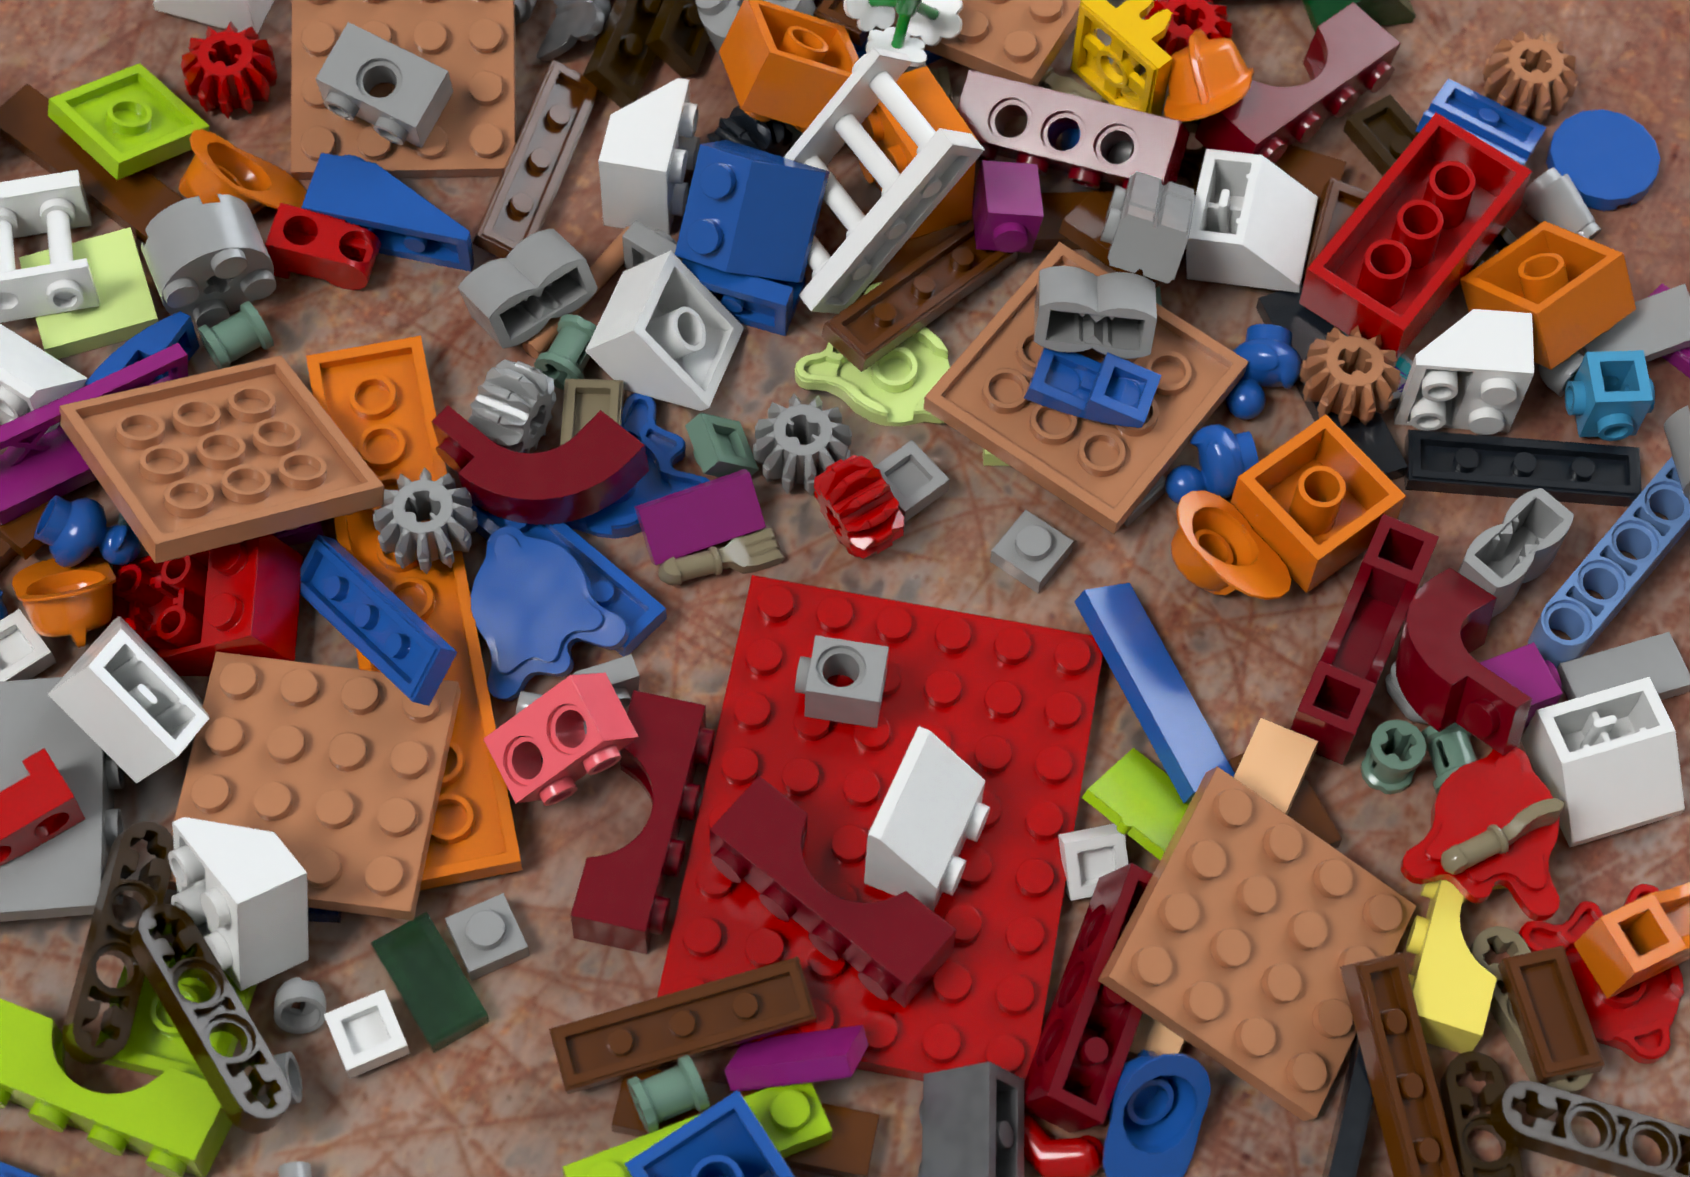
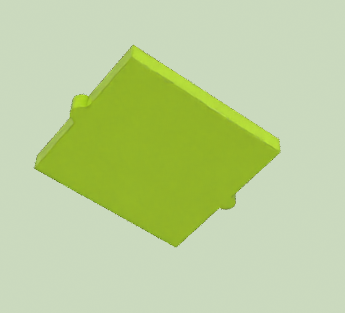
M1134 747L1092 784L1082 796L1086 802L1117 826L1116 829L1119 833L1129 835L1159 860H1161L1190 802L1185 804L1182 802L1168 774Z

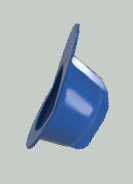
M1141 1050L1136 1058L1125 1062L1107 1112L1110 1124L1103 1153V1167L1106 1177H1183L1193 1157L1202 1118L1207 1109L1211 1092L1208 1073L1197 1059L1182 1053L1159 1056L1153 1051Z

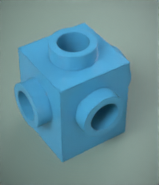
M1644 350L1586 352L1574 380L1568 381L1565 388L1566 411L1569 416L1575 415L1579 437H1600L1603 440L1615 441L1628 436H1636L1646 414L1653 411L1655 403L1654 385L1648 375Z

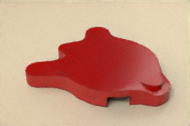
M1518 747L1505 755L1493 749L1487 757L1465 764L1449 775L1441 785L1431 810L1429 833L1421 842L1407 850L1401 861V872L1407 880L1420 885L1437 880H1447L1468 901L1475 904L1485 902L1491 894L1493 887L1501 885L1509 890L1516 903L1528 918L1535 921H1545L1555 915L1560 905V898L1550 877L1549 858L1558 839L1559 817L1552 825L1532 830L1509 845V850L1505 854L1498 853L1465 869L1464 872L1453 875L1445 871L1441 865V855L1452 846L1458 845L1486 831L1487 827L1491 824H1495L1502 829L1528 806L1553 798L1550 790L1533 772L1526 753Z
M1649 884L1637 885L1630 891L1623 906L1660 890ZM1591 901L1581 902L1563 924L1554 925L1535 920L1526 922L1520 928L1518 934L1524 939L1531 952L1563 946L1597 1042L1622 1050L1634 1061L1643 1064L1655 1063L1664 1057L1671 1045L1670 1028L1677 1013L1680 998L1684 994L1683 975L1679 965L1607 999L1574 946V943L1600 917L1604 916L1596 903Z

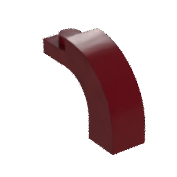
M446 406L431 421L439 444L436 447V451L449 467L458 472L462 488L466 487L467 491L470 492L472 503L492 515L514 522L557 524L592 515L623 497L649 471L645 445L601 410L565 444L540 453H519L497 445L450 406Z
M1448 568L1423 584L1410 602L1395 662L1397 681L1410 706L1425 722L1438 732L1456 723L1500 754L1505 755L1519 746L1532 698L1481 665L1469 654L1485 644L1497 597L1452 568Z

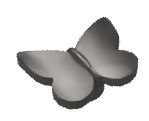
M553 0L558 6L555 10L556 17L543 40L536 58L544 62L550 61L570 50L578 39L589 41L601 33L611 12L609 0Z

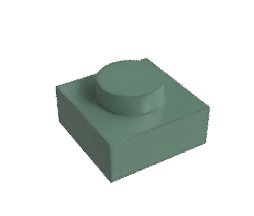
M700 412L685 425L694 448V458L702 468L703 474L722 477L746 469L752 476L759 470L739 421Z

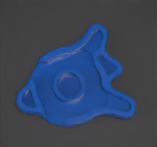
M638 393L631 394L624 403L622 414V427L645 445L649 471L623 497L610 506L584 518L565 522L571 529L603 538L630 537L642 531L634 506L710 481L703 476L677 471L673 468L675 464L685 457V441L682 437L657 426L656 403L652 397Z
M514 526L501 527L491 534L487 541L486 558L474 579L471 592V611L477 629L485 638L490 649L492 664L487 684L488 690L493 697L504 702L513 701L519 697L521 691H524L529 680L536 675L555 677L569 675L574 667L571 648L577 642L583 641L608 650L618 649L626 643L630 634L628 624L620 616L604 609L595 601L587 574L580 562L567 550L551 541L528 537Z

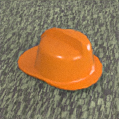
M1198 29L1191 34L1189 46L1171 55L1173 59L1168 78L1169 95L1164 107L1165 117L1182 122L1205 118L1234 105L1247 94L1251 86L1254 70L1253 68H1247L1235 43L1231 39L1217 38L1209 40L1203 30Z
M203 129L194 130L191 133L189 140L195 156L180 180L179 191L181 195L186 198L199 196L202 204L220 202L217 194L232 195L243 200L250 208L252 215L265 206L278 209L280 202L299 208L302 207L307 191L299 181L293 179L286 171L235 147L215 133Z
M1205 490L1190 491L1180 498L1176 509L1179 527L1171 542V554L1177 569L1188 581L1215 595H1228L1238 590L1251 597L1270 600L1279 599L1288 593L1291 577L1287 566L1278 554L1252 529L1248 521L1234 505L1221 496Z
M89 556L79 565L71 568L58 565L55 559L52 558L37 562L20 570L13 577L12 587L17 599L22 601L30 622L38 635L45 637L70 636L75 645L80 649L85 648L87 632L98 629L111 621L113 615V584L116 583L117 577L109 563L99 557Z

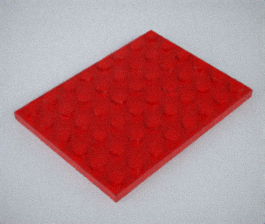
M752 575L657 997L799 957L817 1022L749 1042H757L774 1036L863 1025L869 1046L856 1069L923 1081V1074L991 1062L1024 1079L1025 1082L1041 1035L1066 883L1058 834L1073 832L1075 828L1103 657L1093 635ZM815 635L889 647L887 673L877 728L804 717L805 694L795 693L796 675L800 656L812 657ZM834 675L826 680L836 687H846L854 683L850 677L845 675ZM918 726L936 735L985 780L982 804L989 806L990 812L977 842L966 838L958 856L966 860V865L954 894L951 896L942 892L934 909V913L956 929L953 953L904 1008L891 997L887 1000H882L871 993L859 980V971L841 957L834 961L822 954L810 941L808 936L810 932L791 918L788 922H785L773 915L761 902V893L746 881L742 880L740 883H735L724 876L711 860L713 855L710 854V828L760 776L808 813L807 839L802 855L808 871L819 885L831 894L853 902L872 903L892 898L894 895L864 883L868 833Z

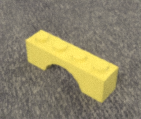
M1437 880L1422 884L1420 895L1430 898L1426 918L1416 915L1411 927L1406 952L1416 954L1411 974H1408L1425 1042L1462 1054L1473 1051L1483 1036L1497 977L1486 970L1473 957L1464 941L1460 925V912L1462 905L1467 899L1452 883L1447 880ZM1496 885V886L1493 887V889H1503V888H1505L1504 886H1501V885Z

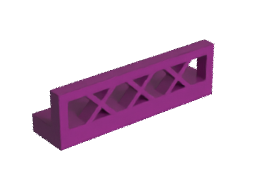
M179 343L0 426V450L8 447L0 455L1 526L51 500L55 495L62 497L97 480L60 425L55 430L45 434L51 426L60 422L61 413L59 406L140 388L149 384L153 385L188 377V355ZM169 371V376L150 384L155 377Z

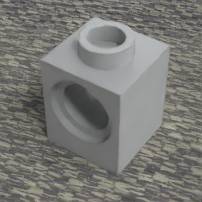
M815 635L812 657L800 656L796 675L795 693L805 694L804 717L877 728L887 673L889 647ZM834 675H845L850 677L854 683L846 687H836L826 680Z

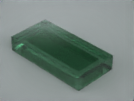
M427 912L414 918V921L410 920L371 942L375 955L433 1053L490 1022L486 1010Z

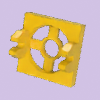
M1080 0L1071 70L1109 104L1161 116L1173 58L1160 48L1156 42L1165 36L1171 21L1172 12L1165 9L1155 13L1149 19L1143 20L1142 18L1147 16L1154 7L1155 0H1127L1117 8L1112 6L1107 0ZM1098 28L1112 38L1111 45L1106 46L1097 38ZM1108 56L1114 60L1113 63L1110 64ZM1143 66L1146 72L1140 76L1137 72Z

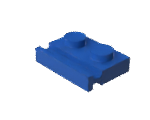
M1448 78L1431 102L1428 110L1423 113L1416 132L1419 133L1437 112L1525 166L1547 127Z

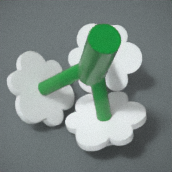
M844 0L843 4L846 15L852 19H857L858 28L863 32H869L865 49L866 53H869L873 47L904 53L912 60V63L909 65L912 67H921L925 64L927 55L924 52L925 44L936 46L941 41V38L953 39L962 30V19L958 15L963 8L962 0ZM896 10L899 15L896 27H890L895 20ZM876 27V28H878V29H885V30H884V32H883V31H880V30H873V29Z

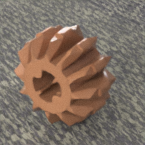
M1522 30L1512 40L1501 38L1500 42L1495 46L1491 57L1486 60L1482 72L1484 75L1483 80L1486 82L1484 96L1523 116H1530L1539 124L1547 118L1548 114L1558 117L1560 112L1565 109L1569 98L1573 96L1578 81L1576 79L1578 75L1574 72L1576 69V56L1563 54V41L1552 44L1546 42L1543 31L1535 39H1530Z
M1357 325L1351 330L1350 335L1346 337L1334 327L1327 334L1326 340L1316 338L1310 345L1307 359L1302 363L1299 376L1301 377L1300 381L1305 383L1303 389L1304 401L1319 402L1317 408L1319 418L1333 412L1338 414L1341 427L1349 422L1350 417L1354 415L1366 425L1373 419L1375 412L1384 414L1385 410L1390 407L1394 397L1393 393L1397 391L1401 381V371L1395 368L1397 362L1396 351L1380 350L1382 346L1381 334L1367 340L1362 338L1361 331Z

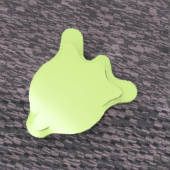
M883 282L870 285L866 289L864 295H866L868 292H870ZM924 327L861 372L828 342L826 349L822 352L804 356L796 362L795 382L806 390L826 391L836 395L855 413L872 423L899 427L922 422L942 424L944 423L923 408L924 398L950 368L948 350L938 336L927 327Z

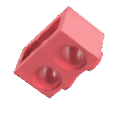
M606 673L569 675L483 739L515 803L542 800L544 806H550L573 795L578 789L575 782L587 773L588 775H594L618 763L622 758L619 751L637 739L638 735ZM584 721L586 722V727H587V732H586V734H585V730H584Z

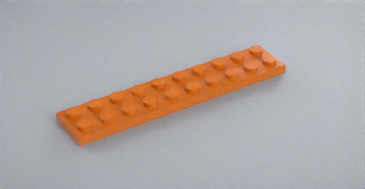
M421 335L306 355L312 395L382 482L384 489L399 491L397 480L400 473L409 478L411 482L420 480L419 476L424 467L431 473L432 481H437L447 474L446 464L436 451V447L439 444L431 422L436 417ZM381 506L358 511L351 515L335 517L334 524L338 543L457 651L443 680L459 682L461 694L420 891L522 871L507 785L483 739L496 730L476 622L471 611V596L462 552L453 551L455 561L451 568L438 559L432 561V566L427 574L420 569L419 560H415L402 569L396 563L395 554H385V551L380 547L378 540L380 533L375 529L373 515L376 509L382 508ZM431 519L422 520L421 522H427ZM356 648L360 670L381 672Z

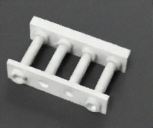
M873 47L869 53L859 58L854 64L849 78L784 156V158L830 172L823 199L848 230L845 241L832 256H830L814 235L808 259V265L813 270L812 280L799 294V297L811 312L839 314L853 304L984 151V148L970 133L939 128L936 132L898 86L896 81L912 63L907 54ZM880 101L918 146L917 155L901 174L861 125ZM845 143L882 188L881 198L866 216L827 167L828 163Z
M78 170L0 182V323L99 306V297L87 258L73 260L71 229L91 226L90 208ZM47 233L50 264L16 270L13 238Z

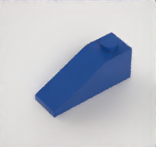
M321 152L301 208L340 218L347 223L368 229L380 240L381 246L378 252L380 254L472 272L474 256L469 230L376 163L367 162L354 155L337 156Z

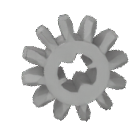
M504 359L497 364L496 368L492 367L487 372L485 382L477 386L478 394L475 401L470 404L472 414L468 422L494 443L505 449L519 453H533L537 449L541 436L546 435L547 424L553 418L551 410L556 401L554 380L533 366L520 361L513 362Z
M794 393L789 399V408L772 402L768 409V419H758V423L755 426V438L757 440L753 444L754 459L756 463L763 464V476L767 482L782 478V488L786 494L796 484H804L805 490L811 496L815 491L814 478L826 471L825 468L840 459L845 460L850 457L851 452L848 447L851 445L852 432L849 429V425L842 424V414L839 411V407L822 411L823 402L819 395L809 405L801 404L800 399Z
M424 467L419 476L420 480L411 482L409 478L400 473L397 480L399 491L384 489L382 508L375 510L373 521L375 529L380 533L378 540L385 554L394 553L396 563L402 569L415 560H419L420 569L427 574L432 566V561L440 559L443 564L451 568L455 561L453 551L469 552L472 545L470 533L476 531L478 520L476 512L471 508L473 506L472 497L466 487L456 488L455 479L451 477L449 472L437 481H432L431 473ZM431 519L427 522H421L422 520Z

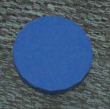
M1601 109L1582 111L1565 119L1553 134L1549 144L1546 163L1548 170L1554 167L1562 176L1565 174L1569 175L1587 207L1607 211L1617 210L1618 205H1624L1631 202V206L1643 199L1657 177L1660 156L1655 140L1643 125L1625 114Z

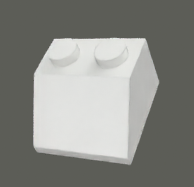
M668 251L622 273L585 352L613 380H623L624 390L703 411L708 409L712 403L744 327L699 282V279L672 251Z
M918 726L868 833L864 883L894 896L907 891L934 912L942 892L951 896L954 894L966 865V860L958 856L966 838L975 842L979 839L988 818L990 807L982 804L985 780L936 735Z

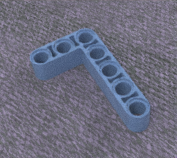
M1672 457L1545 605L1528 639V644L1535 643L1543 659L1552 662L1556 669L1560 663L1577 659L1584 655L1690 528V503L1683 494ZM1653 512L1664 515L1668 520L1657 517ZM1619 550L1631 553L1636 559L1624 556ZM1585 589L1599 593L1604 600L1590 596ZM1551 629L1566 633L1571 640L1557 637Z

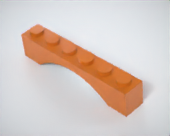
M1690 882L1667 890L1652 892L1600 917L1574 943V946L1607 999L1690 959Z

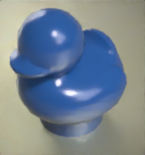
M1272 324L1252 325L1247 328L1245 342L1239 344L1233 350V352L1249 361L1243 378L1225 398L1230 413L1238 419L1249 420L1257 417L1263 411L1266 404V396L1262 387L1284 386V388L1290 389L1297 382L1302 359L1297 350L1291 346L1293 334L1290 330Z
M1211 424L1195 432L1191 437L1190 444L1198 449L1201 471L1190 465H1181L1174 468L1167 475L1165 490L1168 497L1177 504H1179L1180 498L1190 491L1205 490L1222 498L1231 497L1238 476L1259 462L1256 446L1250 431L1234 434L1229 428L1221 424Z
M55 495L43 511L34 534L35 539L49 545L50 552L56 563L67 568L79 565L92 554L96 547L99 548L101 555L106 561L118 566L127 565L134 561L141 550V542L130 526L117 524L107 527L104 507L96 500L89 498L76 499L70 502Z

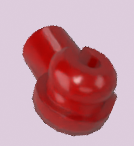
M1030 1115L1024 1118V1157L1042 1177H1092L1103 1166L1104 1145L1098 1138L1084 1135L1078 1138L1051 1139Z

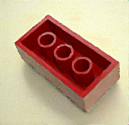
M1436 112L1307 268L1299 304L1348 335L1357 325L1361 331L1362 338L1367 340L1381 334L1382 346L1380 350L1396 351V358L1398 360L1460 283V279L1468 273L1520 208L1532 170Z

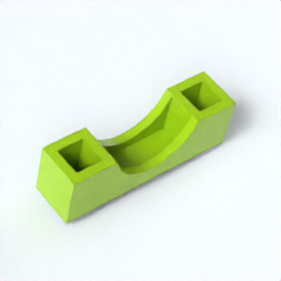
M0 998L1 1109H5L10 1101L29 1109L28 1117L48 1129L64 1132L66 1126L69 1125L89 1133L86 1138L87 1141L103 1151L122 1156L125 1149H129L148 1157L145 1163L150 1168L168 1177H183L185 1172L196 1177L207 1176L233 1124L227 1117L207 1080L170 1066L149 1084L130 1092L103 1094L87 1090L67 1076L62 1033L54 1020Z

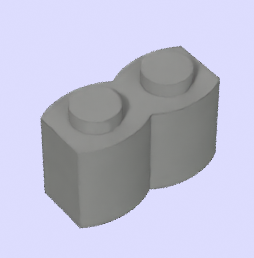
M546 229L522 240L511 250L506 258L495 259L476 268L461 282L458 289L471 317L501 348H509L535 336L548 323L550 318L562 317L583 306L596 293L598 287L586 259L556 230Z
M1053 266L1039 271L1034 304L1035 343L1058 352H1080L1093 348L1104 355L1108 352L1123 359L1140 358L1151 354L1157 322L1155 282L1144 276L1127 272L1107 273L1097 277L1087 270L1071 266Z
M1543 488L1534 489L1519 497L1507 511L1502 524L1493 526L1477 536L1469 546L1458 570V573L1497 597L1492 617L1503 612L1513 602L1522 583L1534 580L1549 568L1572 524L1574 514Z

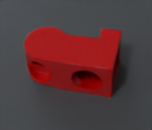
M280 202L265 246L274 266L273 276L288 279L290 273L293 272L326 280L342 289L359 290L367 286L381 243L379 238L366 228L347 223L340 218Z
M45 748L22 761L29 774L28 776L0 792V866L17 857H21L85 820L73 793Z

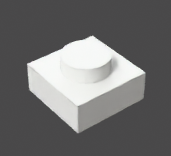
M20 609L0 620V682L31 679L56 663L52 652Z
M1115 824L1058 834L1061 861L1066 876L1065 892L1071 901L1092 897L1100 877L1128 865L1125 835L1117 831Z
M384 989L324 1014L349 1079L410 1054Z

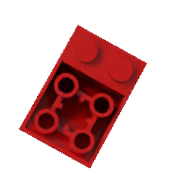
M269 534L238 544L226 545L157 564L149 555L135 559L127 565H113L112 571L117 577V581L113 584V615L106 628L113 620L121 616L178 676H210L216 652L295 661L301 587L300 568L303 556L274 535Z

